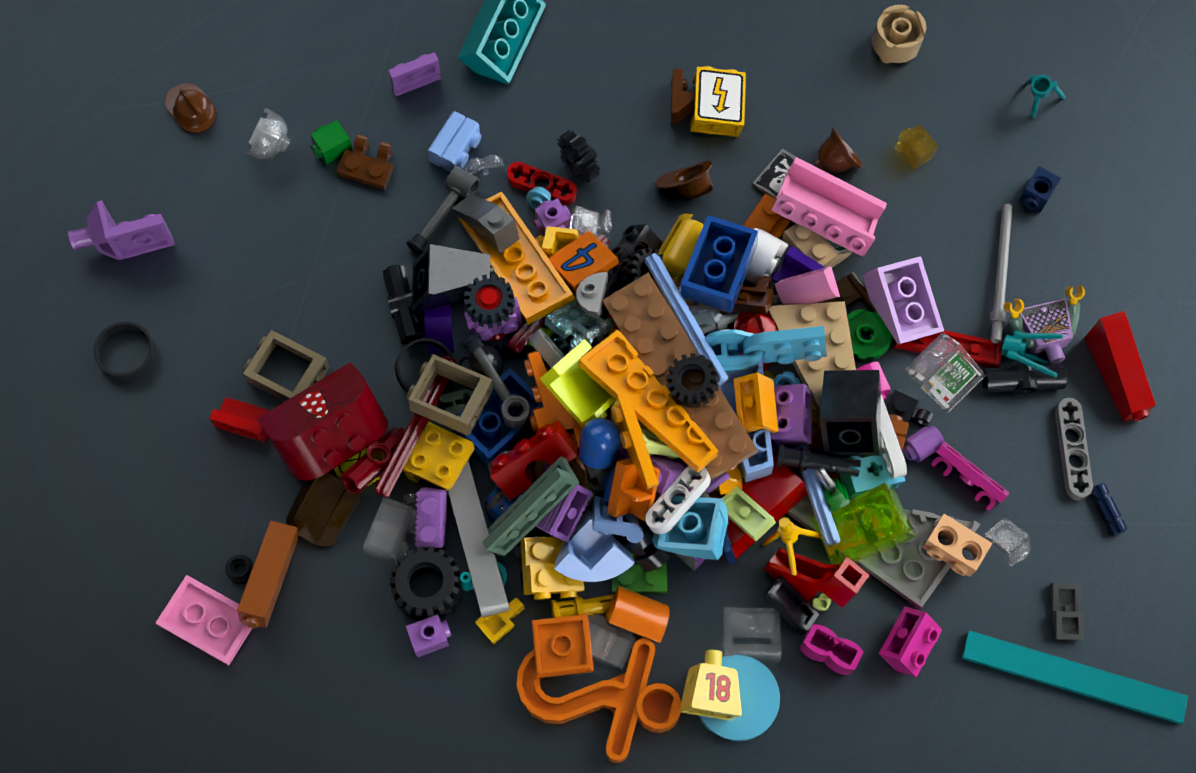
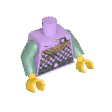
M1078 285V291L1073 296V287L1067 286L1065 294L1070 298L1068 302L1066 299L1024 308L1023 301L1014 298V309H1012L1011 302H1005L1003 308L1011 314L1009 316L1011 335L1013 336L1015 331L1022 333L1062 334V339H1023V342H1027V348L1031 354L1035 355L1046 352L1050 364L1063 361L1065 356L1062 348L1066 347L1076 334L1080 315V303L1078 300L1084 297L1085 289L1083 286Z

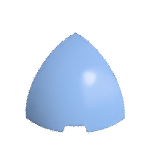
M588 510L578 521V526L572 532L573 536L570 537V541L563 543L557 555L554 569L575 580L596 582L611 579L622 574L635 562L627 548L618 542L613 535H602L592 529V511Z

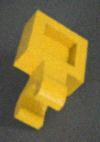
M517 597L508 604L510 611L485 618L481 616L475 621L476 625L493 645L515 627L511 619L525 609Z

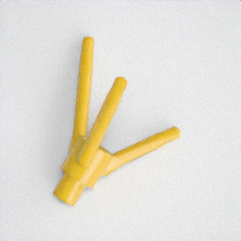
M784 517L779 520L778 530L766 538L762 545L767 546L778 537H781L782 542L786 544L791 574L795 576L797 571L793 543L797 541L798 535L823 538L821 533L800 528Z

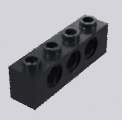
M647 224L631 225L626 228L622 239L612 249L611 252L618 258L619 264L607 272L608 281L604 299L624 288L623 285L627 283L626 280L621 281L620 277L624 275V272H620V267L626 266L622 263L623 259L627 258L626 255L645 248L659 250L663 242ZM644 263L641 266L642 276L649 271ZM602 303L599 319L593 318L598 325H605L610 314L604 303Z

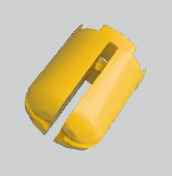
M692 214L679 215L658 255L663 254L664 266L670 273L677 288H680L681 281L704 225L691 219Z

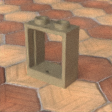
M271 330L267 337L264 336L260 340L257 348L258 351L253 359L250 358L246 362L243 375L248 384L286 402L323 379L330 367L327 358ZM276 345L311 362L293 392L258 375Z
M433 354L429 362L423 363L419 372L420 379L417 384H412L408 391L407 399L410 411L469 436L493 391L492 379ZM437 374L474 389L461 417L423 402Z

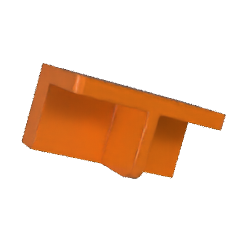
M631 458L617 461L607 513L613 517L630 513L646 521V513L654 505L657 486L646 489ZM653 466L657 480L659 481L660 469Z

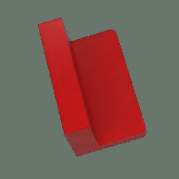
M226 397L220 410L213 409L209 419L216 428L265 442L267 435L257 419L271 410Z

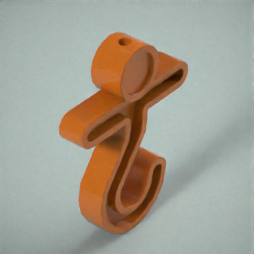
M641 638L635 642L626 673L609 680L597 682L559 698L550 697L541 690V678L536 676L534 649L525 656L518 669L517 689L522 705L533 717L545 723L563 724L600 709L610 710L614 715L606 745V756L613 763L619 764L626 760L637 720L644 729L653 733H663L669 731L677 724L681 714V699L672 687L661 683L647 686L655 655L654 643L647 638Z

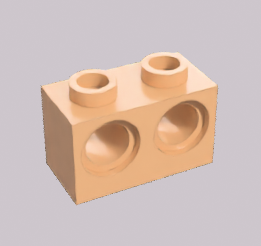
M943 514L922 548L927 550V554L933 559L943 560L951 565V569L957 574L970 577L977 571L992 543L946 514ZM938 535L947 537L949 545L941 544L938 540ZM962 550L970 551L973 555V560L965 559L962 555Z

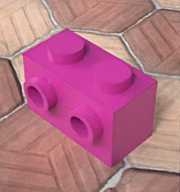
M904 607L879 655L895 671L917 677L934 644L937 642L942 629L926 612Z

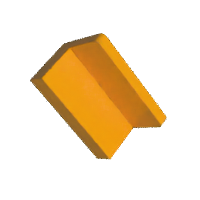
M758 372L734 378L737 417L746 432L765 429L772 433L778 432L773 380Z

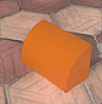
M618 586L605 617L610 624L660 643L667 627L670 609L668 605Z

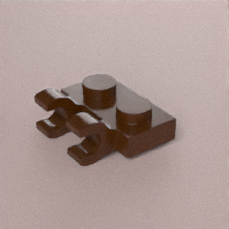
M358 134L354 142L353 151L345 149L336 171L337 175L385 190L394 169L393 164L388 163L393 153V150L390 149L392 145L382 141L378 148L377 158L365 156L369 147V142H366L368 137Z
M759 276L755 288L748 287V284L743 282L732 311L767 315L774 299L773 287L769 286L771 276Z

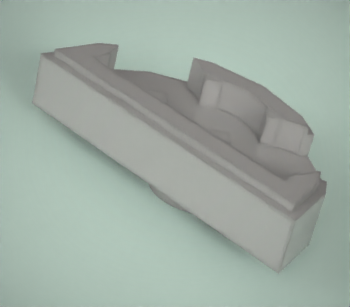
M607 272L595 273L586 277L576 290L577 304L589 317L597 319L600 317L602 300L604 299L608 281Z

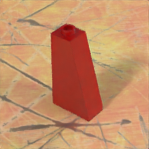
M1125 311L1102 317L1084 339L1123 422L1133 419L1134 422L1143 420L1149 416V412L1156 404Z
M772 454L773 469L771 475L746 483L744 481L742 491L777 522L808 493L804 482L787 466L775 467L776 457ZM728 518L727 531L735 558L737 559L755 541Z

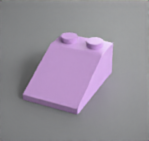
M921 256L879 267L862 274L869 299L897 344L944 331Z

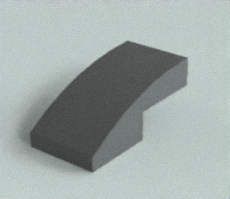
M1050 583L1051 615L1055 639L1084 640L1081 584Z

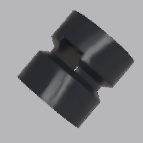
M639 520L640 526L643 529V539L638 543H632L626 536H622L621 540L628 551L634 554V559L642 571L650 572L664 565L671 557L672 552L655 548L652 541L653 532L646 521Z

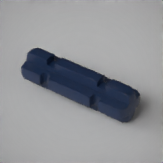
M1105 483L1098 484L1093 487L1092 494L1095 499L1099 500L1097 504L1106 522L1109 521L1110 523L1108 527L1111 533L1119 535L1127 530V526L1124 520L1120 519L1121 514L1113 497L1108 495L1110 491Z

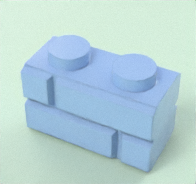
M456 111L452 112L427 150L429 161L449 172L456 166L463 168L469 158L468 152L472 147L476 148L481 140L479 124L468 117L465 118L464 115Z

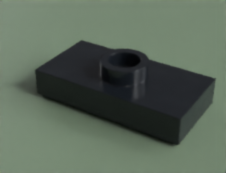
M782 575L775 578L763 595L800 635L807 633L819 616L818 612Z

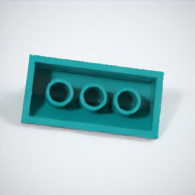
M485 0L457 58L474 73L509 84L546 4L542 0Z

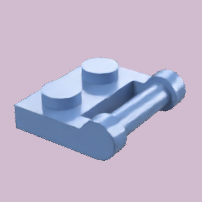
M594 496L592 503V529L607 536L613 534L626 536L632 543H638L643 539V529L640 526L639 518L629 513L625 515L628 522H623L622 516L613 517L607 513L608 504L604 503V497Z

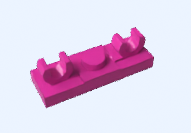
M946 442L936 451L940 456L933 460L932 466L935 467L938 462L943 461L947 464V469L943 473L944 476L949 475L954 466L961 473L959 477L970 486H973V484L977 487L980 486L983 490L977 493L975 500L978 501L982 496H988L990 498V504L986 508L988 511L995 506L996 500L1002 503L1008 496L1009 492Z

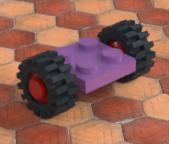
M487 274L482 275L483 280L473 279L474 285L469 283L467 286L468 292L465 291L464 293L467 311L464 315L470 336L479 333L483 345L495 348L506 357L508 356V351H511L508 348L507 342L522 326L520 306L517 297H514L509 282L505 283V279L502 277L498 280L494 274H491V279H487Z

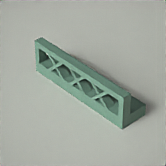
M560 457L487 529L489 535L482 541L486 550L505 556L579 484L566 458Z

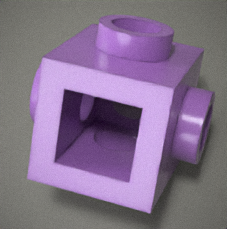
M557 198L553 201H545L535 209L533 224L538 234L545 236L547 226L570 229L572 217L567 206H562Z

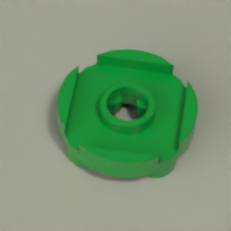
M859 309L847 315L853 355L857 362L864 363L876 360L883 356L890 346L892 334L876 311L872 313L865 311L866 309ZM863 330L865 333L871 332L870 340L862 339L860 331Z

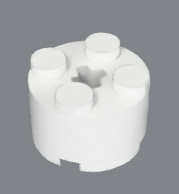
M755 228V230H758V245L745 278L746 281L755 286L759 276H769L768 274L771 275L772 272H776L782 261L778 256L782 258L789 245L759 228Z

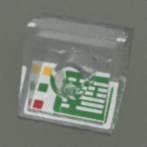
M943 332L905 369L913 380L948 413L986 376L963 346Z

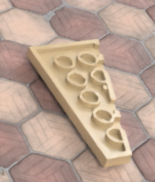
M845 301L770 306L767 315L772 319L776 331L824 326L827 357H822L818 361L801 359L792 362L802 383L813 391V404L816 410L820 412L824 371L856 370Z

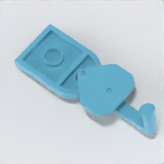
M824 326L770 331L758 334L734 329L715 331L706 336V341H708L725 372L747 370L757 364L761 358L763 363L778 362L780 364H789L794 362V360L818 361L822 357H827ZM743 353V355L728 356L732 354Z

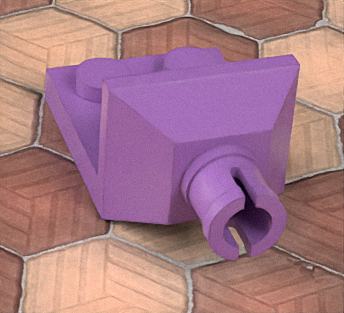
M102 200L95 203L87 216L88 226L68 231L69 240L74 251L95 246L99 253L117 260L175 245L172 234L161 214H149L139 220L132 222L124 221L115 225Z

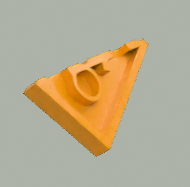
M629 393L618 395L610 413L611 421L618 426L621 444L627 450L646 489L656 487L659 483Z

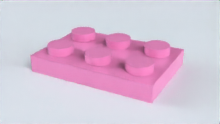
M188 575L185 576L156 621V624L228 666L252 630V628L243 625L239 621L237 613L238 603Z

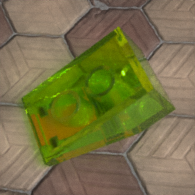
M883 483L851 499L848 505L837 511H831L840 542L833 546H827L824 544L823 539L821 540L832 565L841 563L847 557L853 562L892 549L917 536L894 487ZM815 517L812 520L817 531L821 533Z

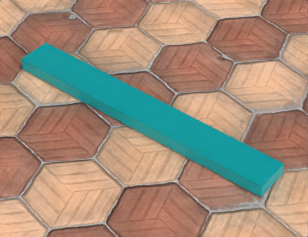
M968 631L966 634L961 659L1176 724L1184 723L1188 700L1187 695L973 631Z

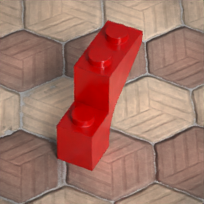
M779 548L763 568L774 579L782 575L807 602L819 591H822L842 608L857 594L869 577L867 572L848 557L839 564L828 565L794 553L797 574L793 576L791 574L787 549Z

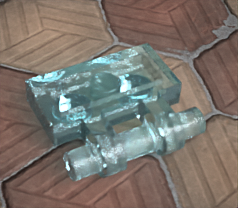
M576 299L546 316L545 325L564 339L572 334L575 338L571 339L570 343L575 348L584 339L591 344L597 336L603 337L608 334L610 329L615 326V322L610 317L605 320L602 319V309L599 319L589 317L578 306ZM589 325L592 328L586 329L585 326Z

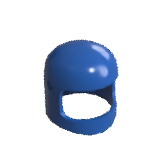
M604 418L588 421L582 428L578 453L580 460L585 465L596 469L613 466L618 460L620 449V431L618 426Z

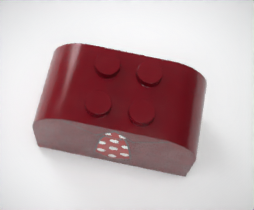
M351 362L257 419L281 460L298 480H312L326 474L366 449L372 443L378 441L388 427V420L366 379Z

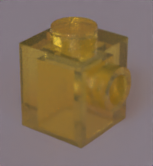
M921 124L912 129L911 127L904 129L899 134V140L896 145L897 151L913 170L932 159L938 148V144Z

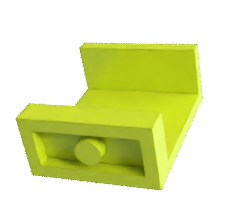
M585 339L540 378L543 384L582 428L590 420L597 418L605 419L608 416L605 410L609 408L612 411V406H614L616 401L614 397L578 366L579 359L592 348Z

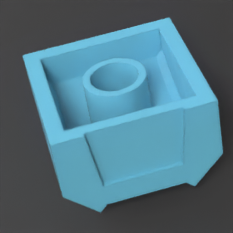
M673 496L671 503L675 505L680 504L684 501L685 496ZM699 497L669 532L661 535L653 533L652 541L655 548L690 557L718 560L722 555L728 524V508L722 498ZM665 506L666 511H667V509H668V510L670 511V513H672V511L669 509V507H668V506ZM657 517L656 522L659 521L662 523L665 519L664 517Z

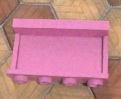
M796 157L784 177L771 211L864 257L875 240L873 234L878 219L884 212L887 203Z

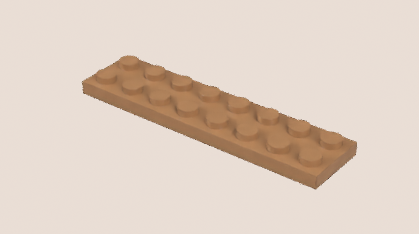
M649 273L602 300L623 336L637 351L638 358L645 366L648 365L651 368L657 381L662 386L665 385L667 389L668 381L666 380V374H670L668 371L669 366L674 367L673 361L676 358L678 361H681V355L684 354L690 357V353H695L699 357ZM691 371L683 378V386L689 390H695L703 383V375L697 371ZM720 388L718 391L715 390L716 396L714 399L708 398V404L699 403L700 407L697 408L694 405H691V408L686 407L684 403L681 405L670 392L671 398L677 405H681L689 414L690 419L698 425L718 450L717 457L705 466L711 480L758 453L756 446Z

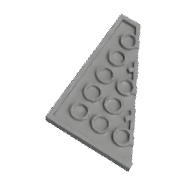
M807 494L787 514L807 529L820 533ZM856 498L849 499V504L837 511H831L832 516L836 515L833 517L835 526L855 520L852 515L854 511L865 510L863 508H866L868 514L874 513L884 534L880 540L878 538L880 544L874 546L876 548L868 550L869 545L866 541L864 544L841 553L852 559L854 563L920 610L951 567V565L943 560L933 559L927 554V550L922 548L942 516L914 509L911 511L895 508L893 505L888 504L879 505L872 501L866 502L867 500ZM954 519L973 532H976L981 525L977 521L969 522ZM938 535V540L941 544L949 545L947 537Z

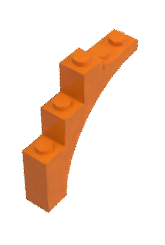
M539 351L527 353L528 360L524 361L528 377L533 376L536 386L531 387L535 402H541L542 406L532 409L533 416L529 417L533 432H537L545 424L551 425L558 420L565 430L572 429V432L569 434L577 443L579 452L582 427L540 380L547 373Z

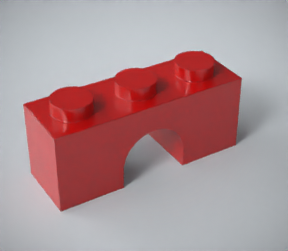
M558 420L551 425L545 424L537 431L536 435L530 439L521 440L506 455L503 453L497 456L491 464L490 477L511 501L533 484V473L527 466L529 463L542 460L552 466L560 457L566 458L570 462L578 457L577 443Z

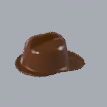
M183 83L174 86L168 91L165 97V106L184 130L191 133H200L208 130L213 125L216 119L215 107L197 85Z
M704 161L690 167L668 172L656 180L655 186L663 189L673 187L685 198H698L713 190V184L708 171L712 166V162Z

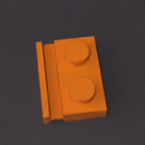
M765 194L743 226L751 229H762L780 239L792 221L771 211L775 199Z

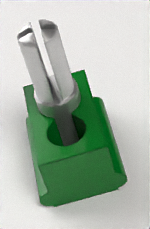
M824 468L817 469L815 473L823 483L822 487L830 511L835 512L848 505L850 500L845 484H841L836 477L831 479Z

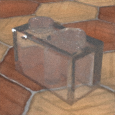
M383 498L363 546L365 553L397 565L399 557L404 558L405 552L408 550L409 543L406 541L409 533H414L417 524L415 521L417 518L415 516L417 514L415 508L389 498Z

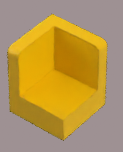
M547 226L542 250L549 258L579 237L578 231L576 229Z

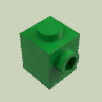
M338 120L318 127L311 134L313 144L310 147L316 158L322 157L326 165L342 157L345 149L353 151L350 138Z

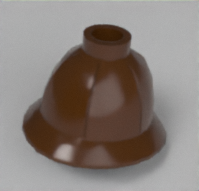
M831 128L830 136L823 142L818 151V158L814 160L817 168L832 174L841 173L852 167L863 168L859 157L836 130Z

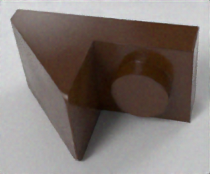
M673 68L670 125H676L694 110L695 91H687V79H683V69Z

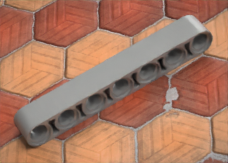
M467 461L454 486L448 490L480 612L482 618L510 610L494 552L486 550L482 543L489 533L470 465Z

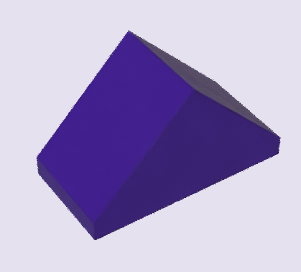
M451 304L424 311L426 338L441 342L453 353L454 340ZM427 344L428 355L443 353L439 348Z

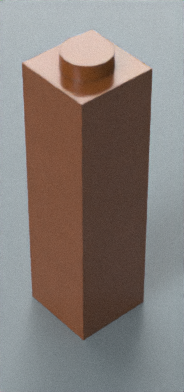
M270 521L237 609L239 621L243 625L250 628H258V626L267 628L299 539L297 527Z

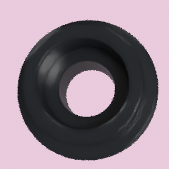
M235 555L226 564V574L234 582H245L249 579L254 564L245 555ZM239 565H244V572L236 573V568Z

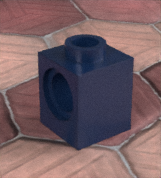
M1039 166L1020 196L1019 201L1023 202L1026 207L1041 212L1061 178Z

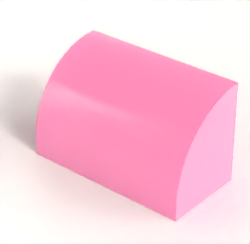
M831 266L785 278L775 283L777 293L783 305L818 303L840 297Z

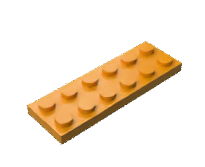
M502 191L486 200L501 207L514 219L520 238L499 254L458 217L461 225L479 252L490 255V265L493 266V273L499 280L502 277L505 279V283L509 282L514 297H517L521 315L528 325L574 301L573 293Z

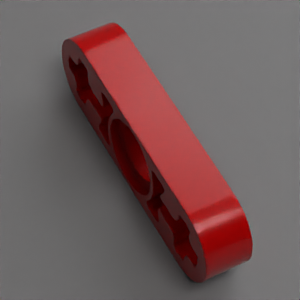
M514 162L507 169V181L512 187L529 192L536 187L534 183L538 179H545L549 182L545 189L551 194V201L558 198L561 205L567 206L576 200V185L568 179L522 162ZM519 171L522 172L523 176H519L518 179L514 178V174H517ZM553 184H556V188H554V192L552 193ZM565 189H569V193H567L565 196H561V192H564Z

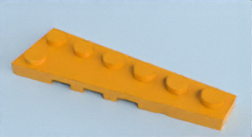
M618 329L579 359L578 366L612 397L616 399L618 395L629 393L637 419L697 473L717 457V448L698 425L690 419L689 414L681 405H677L671 398L670 391L665 385L662 386L654 377V372L648 365L645 366L638 358L637 351Z

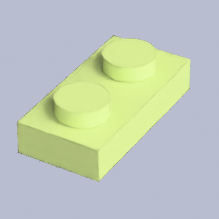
M737 486L722 498L728 508V518L754 541L759 540L776 523L769 513Z

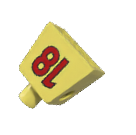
M706 650L705 663H699L688 670L680 705L681 713L728 721L742 716L738 672L733 668L722 667L721 651Z

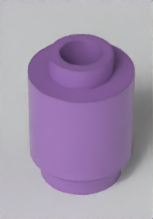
M935 426L923 427L905 439L903 453L908 460H914L919 463L939 449L940 445L944 443L943 436Z

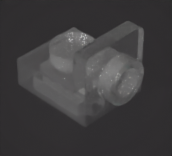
M576 206L572 209L570 229H576L579 236L589 230L596 237L598 235L605 236L612 227V221L610 220L611 211L605 209L599 214Z
M1006 517L985 533L986 539L1006 554L1007 563L1011 566L1018 561L1024 560L1030 553L1029 535Z

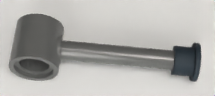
M456 166L450 172L445 182V188L450 190V193L419 234H415L412 240L406 242L407 246L421 255L428 244L427 240L458 198L465 199L471 194L474 195L480 185V179L461 167Z
M476 333L467 337L461 343V346L466 348L470 355L475 356L486 376L492 379L493 387L503 402L502 418L504 424L514 430L524 428L528 424L530 417L527 400L522 396L510 394L483 350L484 345L480 340L481 335ZM514 408H519L523 411L518 417L509 415V411Z

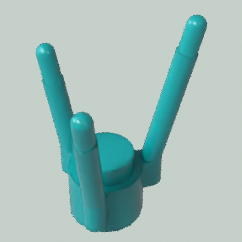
M1031 75L1030 79L1023 83L1025 87L1031 84V93L1034 96L1031 118L1036 116L1040 99L1050 95L1051 90H1054L1061 99L1065 98L1064 93L1057 86V82H1052L1046 75Z
M1015 331L1013 336L1006 335L1001 355L1015 359L1055 378L1057 377L1056 372L1042 366L1050 365L1049 361L1025 352L1027 342H1023V339H1062L1063 335Z

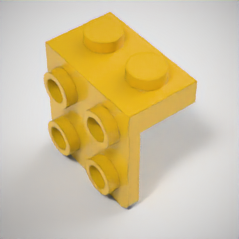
M428 422L403 471L407 478L415 483H418L421 478L442 489L450 490L475 449L474 444L459 435Z

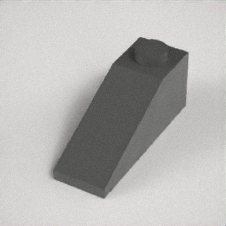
M471 194L452 208V211L499 254L520 239L514 219L501 207Z

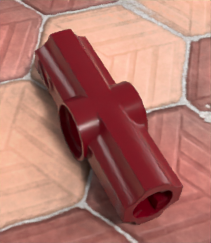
M394 427L380 441L369 445L366 453L342 474L340 480L344 488L351 494H359L375 478L380 477L405 430L401 427Z

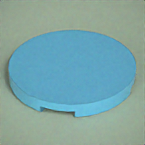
M744 655L722 657V667L733 668L738 672L742 716L729 721L699 716V718L708 730L730 741L751 740L764 733L777 716L780 706L778 684L770 670L754 658Z

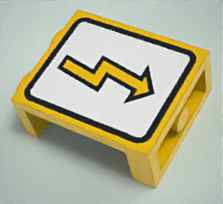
M710 66L697 67L692 78V84H695L694 115L690 122V132L739 137L744 127L746 73L738 72L734 69H714Z

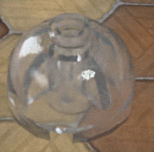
M268 108L264 110V113L268 114L267 118H260L248 144L253 146L251 151L248 149L244 151V154L258 160L273 159L279 151L285 153L290 143V139L286 138L288 134L286 121L282 116Z

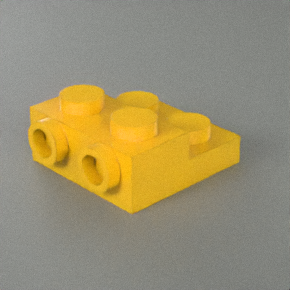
M528 537L520 541L524 595H534L535 600L550 599L551 594H560V598L577 597V592L584 591V581L569 578L554 569L557 555L565 541L557 537Z

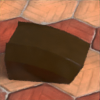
M327 472L318 478L304 482L286 518L287 525L297 527L299 536L317 546H333L363 497L361 493L351 494L344 488L340 479Z

